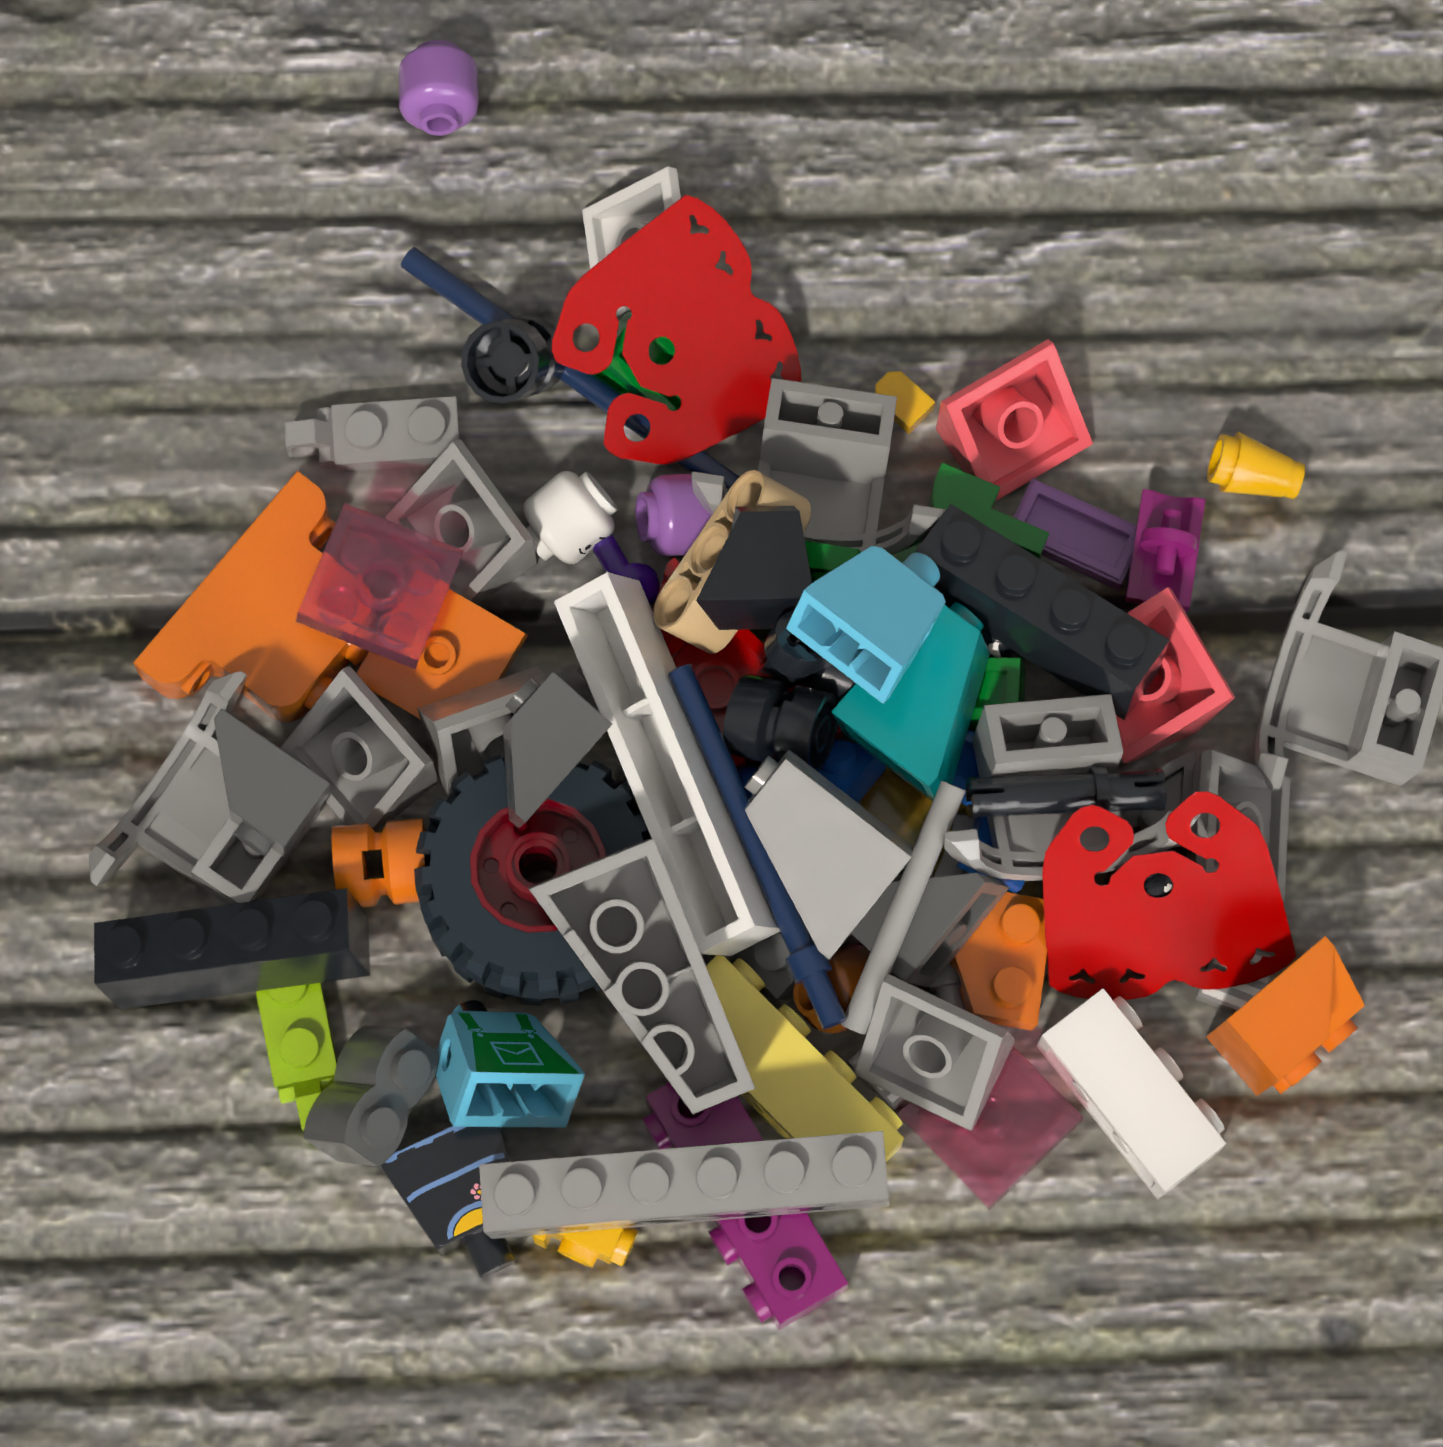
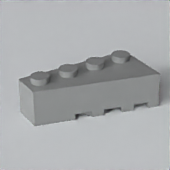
M654 838L646 839L528 887L692 1114L755 1089Z

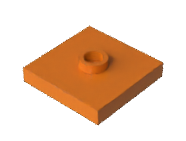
M416 570L356 673L371 691L420 719L417 708L504 678L528 635Z

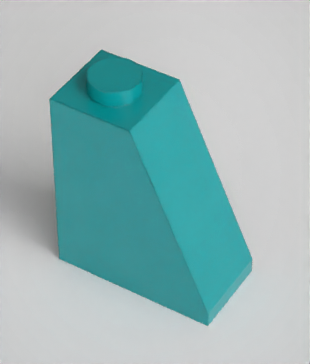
M954 602L950 608L944 605L926 641L892 695L884 704L858 684H855L832 711L843 734L932 802L941 781L949 784L953 783L990 656V652L980 632L984 625L971 611L957 602Z

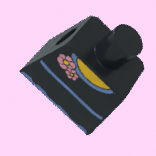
M451 1126L394 1153L381 1165L386 1177L441 1256L466 1246L480 1278L492 1275L516 1261L506 1238L491 1239L484 1233L479 1165L510 1162L500 1127Z

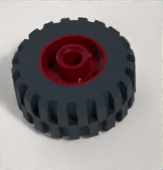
M501 754L483 760L484 770L472 777L465 771L451 783L453 793L448 799H437L428 813L430 825L427 831L420 832L416 853L424 854L425 867L414 869L415 889L432 941L441 956H446L453 964L457 974L468 983H471L473 980L484 986L486 994L504 1000L506 995L521 998L522 1005L542 1006V999L560 997L561 1004L580 1000L579 992L594 987L599 992L602 990L528 889V887L536 884L528 882L526 878L536 870L551 871L555 874L553 876L555 877L651 838L631 787L627 782L619 785L612 779L611 769L596 760L590 766L579 762L526 823L517 828L509 820L505 762Z

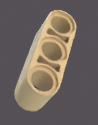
M756 470L745 472L731 486L661 590L654 606L653 620L657 627L709 654L717 653L725 648L738 631L718 630L696 601L731 532L735 507L795 506L800 511L803 533L809 524L811 505L808 499Z

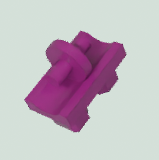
M1142 490L1125 602L1142 604L1169 587L1174 592L1184 611L1188 612L1191 603L1205 499L1174 497L1154 490Z

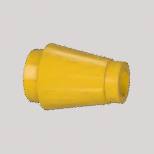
M1237 432L1234 437L1222 433L1216 440L1211 452L1207 468V481L1218 484L1220 491L1225 493L1295 499L1303 483L1305 464L1294 461L1293 458L1241 432Z

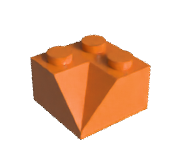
M1324 936L1239 1010L1208 1034L1206 1038L1256 1096L1271 1086L1279 1094H1282L1322 1062L1314 1052L1322 1045L1329 1053L1358 1029L1350 1018L1362 1009L1365 1004L1335 946Z

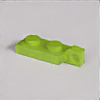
M322 982L256 991L274 1088L279 1093L281 1104L296 1101L302 1130L305 1128L306 1119L313 1103L320 1093L334 1082L337 1064Z

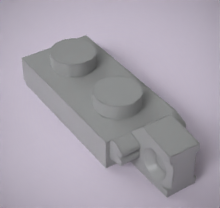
M456 396L331 405V408L316 409L317 419L284 422L285 447L289 458L319 456L320 466L336 467L337 472L430 466L453 441L460 440Z

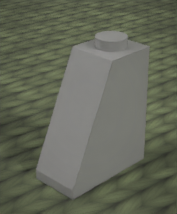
M788 750L778 763L768 756L748 780L744 787L753 795L748 800L745 812L818 951L830 959L911 859L913 846L791 750Z

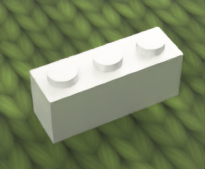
M1101 989L1045 1032L1036 1046L1158 1200L1215 1156L1227 1144L1220 1136V1133L1225 1128L1215 1111L1203 1099H1199L1194 1103L1178 1083L1183 1079V1074L1172 1057L1161 1047L1153 1051L1138 1033V1030L1143 1025L1133 1008L1122 997L1118 996L1112 1000L1107 992Z

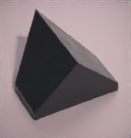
M795 506L735 507L731 532L696 600L718 630L773 629L782 615L796 608L803 591L812 583L800 511Z

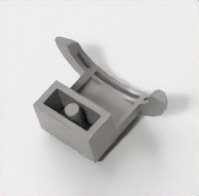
M772 378L758 471L808 499L811 505V516L809 524L803 533L805 541L857 548L861 552L871 546L882 547L893 555L923 542L946 511V509L914 505L912 512L904 520L886 529L877 531L894 423L896 396ZM692 472L693 493L701 506L712 516L728 492L724 484V476Z
M1340 550L1328 557L1311 571L1291 614L1269 680L1256 735L1255 761L1268 789L1273 791L1280 790L1289 760L1284 758L1283 747L1402 786L1423 770L1443 697V647L1395 631L1384 641L1378 643L1318 623L1330 594L1340 581L1348 553L1344 550Z
M234 672L213 680L189 725L155 776L115 828L88 855L90 878L93 884L100 887L122 867L137 847L141 846L226 905L257 901L265 893L319 816L320 809L285 857L272 848L266 856L261 855L233 834L239 825L231 821L218 742L215 739L214 718L221 708L229 714L232 711L246 682L247 675L244 672Z
M1111 694L984 705L972 738L979 778L1088 773L1090 767L1104 766L1107 772H1115L1124 753ZM1121 811L1112 812L1122 818ZM1168 811L1165 817L1156 824L1134 834L1133 844L1107 870L1096 874L1119 869L1133 855L1165 852L1176 845V842L1169 839L1165 826L1167 817L1172 811ZM1073 813L987 817L993 847L979 840L977 829L944 832V847L952 858L990 877L1024 881L1043 880L1042 871L1045 852ZM1198 814L1192 819L1191 827L1200 817L1201 814ZM1090 827L1082 832L1080 842L1084 848L1090 851H1099L1108 845L1109 835L1100 827Z

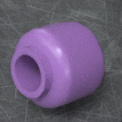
M432 40L419 45L404 57L399 68V109L407 122L428 134L442 136L466 126L476 116L479 103L478 68L472 56L452 42Z
M692 474L660 475L653 478L647 490L640 492L637 496L635 519L639 538L642 542H649L651 548L660 556H685L711 517L693 493Z

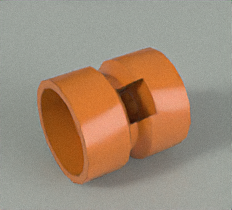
M423 818L387 821L383 830L375 832L368 823L332 826L331 840L335 890L347 888L362 908L375 907L381 896H388L394 905L419 903L415 889L414 869L425 867L424 854L416 853L420 832L425 831ZM382 850L384 878H368L366 851Z

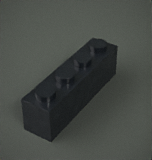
M952 504L949 505L915 551V553L927 555L937 565L940 579L933 587L943 594L946 601L945 605L948 608L954 602L963 605L982 622L984 628L981 631L1083 695L1111 694L1115 714L1123 720L1126 719L1159 672L1170 641L1169 639Z
M347 888L94 923V983L119 1009L370 976L368 914Z

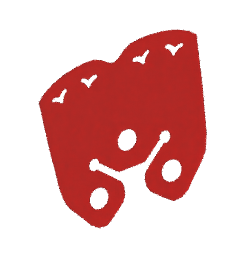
M684 195L619 245L576 282L566 296L552 338V353L556 362L586 374H598L607 369L612 363L619 325L616 312L622 306L630 308L632 315L627 320L622 355L641 387L669 397L677 395L681 399V406L676 411H670L666 404L632 393L621 394L615 398L608 407L604 431V446L610 454L621 459L654 464H671L689 458L765 419L772 380L770 377L775 372L779 361L783 365L781 377L784 380L801 382V366L798 351L784 318L777 308L751 293V260L744 245L719 213L711 206L692 196ZM690 215L695 217L698 225L707 227L709 232L707 234H690ZM721 251L726 253L725 263L732 268L733 274L731 275L722 269L715 268L720 259ZM756 320L762 322L763 332L771 335V341L755 339ZM582 324L595 326L599 333L597 346L588 352L578 350L573 343V333ZM658 337L670 339L675 348L672 360L664 365L654 363L648 354L650 343ZM634 414L644 415L650 423L648 436L639 442L629 440L624 432L626 420Z
M1196 791L1168 815L1165 822L1166 833L1169 839L1205 859H1216L1219 863L1218 869L1214 872H1206L1202 865L1175 851L1133 855L1110 877V882L1107 885L1101 886L1097 885L1094 881L1095 874L1107 870L1133 844V828L1127 820L1094 804L1083 806L1074 812L1050 843L1045 852L1043 863L1044 926L1049 986L1059 992L1078 998L1090 999L1101 989H1104L1112 1000L1118 996L1124 1000L1147 997L1172 980L1182 981L1192 987L1204 990L1223 989L1255 982L1273 975L1289 965L1296 957V952L1268 846L1258 826L1219 795L1209 791ZM1201 813L1213 814L1219 819L1220 829L1211 837H1199L1191 830L1192 819ZM1090 827H1100L1108 833L1109 843L1102 850L1090 851L1084 848L1080 842L1082 832ZM1155 873L1165 874L1171 878L1173 889L1166 896L1153 897L1144 889L1146 878ZM1257 948L1275 953L1271 957L1263 956L1255 964L1250 963L1256 954ZM1215 958L1227 970L1222 971L1212 968L1208 971H1201L1200 968L1206 966ZM1127 968L1145 975L1143 979L1129 978L1123 983L1119 982L1125 975ZM1081 969H1085L1087 974L1095 979V983L1086 982L1082 978L1070 980L1069 977L1079 973Z

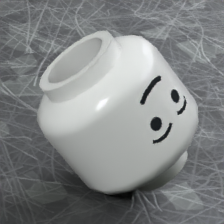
M571 471L558 473L530 496L523 506L525 518L530 524L526 530L534 539L535 552L544 561L555 555L567 564H575L581 561L593 551L596 543L613 534L615 524L611 515L618 510L607 492L587 471L580 477Z

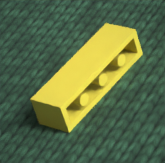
M716 955L706 965L755 1089L740 1095L784 1139L883 1131L885 1159L887 1162L901 1148L904 1137L897 1131L903 1123L896 1113L877 1096L868 1102L851 1085L857 1078L852 1069L832 1050H829L823 1056L805 1038L811 1032L810 1028L788 1005L783 1004L777 1010L760 993L765 987V983L746 962L738 958L731 964L725 956Z

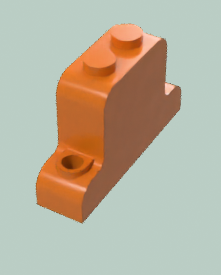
M299 471L292 476L133 662L143 681L164 697L180 699L187 696L191 697L198 693L212 676L224 677L234 672L242 671L247 677L241 694L273 719L281 722H292L302 718L314 706L338 673L349 662L358 665L365 659L378 637V634L374 632L377 626L374 604L370 592L363 584L319 551L331 537L336 523L331 519L325 496L316 484Z

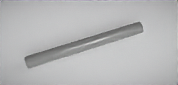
M941 781L912 850V857L905 867L845 1012L847 1020L841 1023L842 1026L861 1034L866 1033L882 982L891 973L944 845V832H949L966 790Z

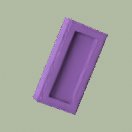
M1032 478L1014 518L1049 532L1042 556L1119 591L1130 568L1136 525Z

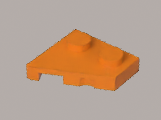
M1006 892L952 959L950 965L959 975L961 982L959 992L966 1011L993 1024L1032 1031L1038 1025L1047 957L1043 899Z

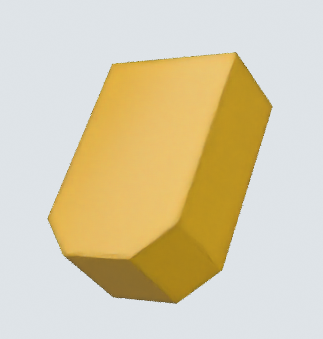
M901 371L887 372L875 384L874 393L897 397L894 422L908 434L935 408V401Z

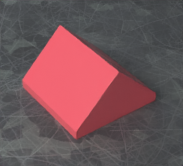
M1049 339L942 400L936 424V431L962 471L1000 486L996 501L1028 483L1032 478L1035 479L1093 444L1055 345Z
M1169 587L1127 613L1170 641L1159 672L1125 720L1116 715L1124 752L1121 759L1124 764H1129L1197 733L1235 698L1174 592Z

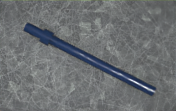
M692 665L680 666L672 670L668 677L790 953V956L785 961L795 983H803L822 1029L834 1027L847 1020L827 974L832 969L830 962L814 945L810 933L745 812L746 805L750 799L749 794L744 787L745 785Z

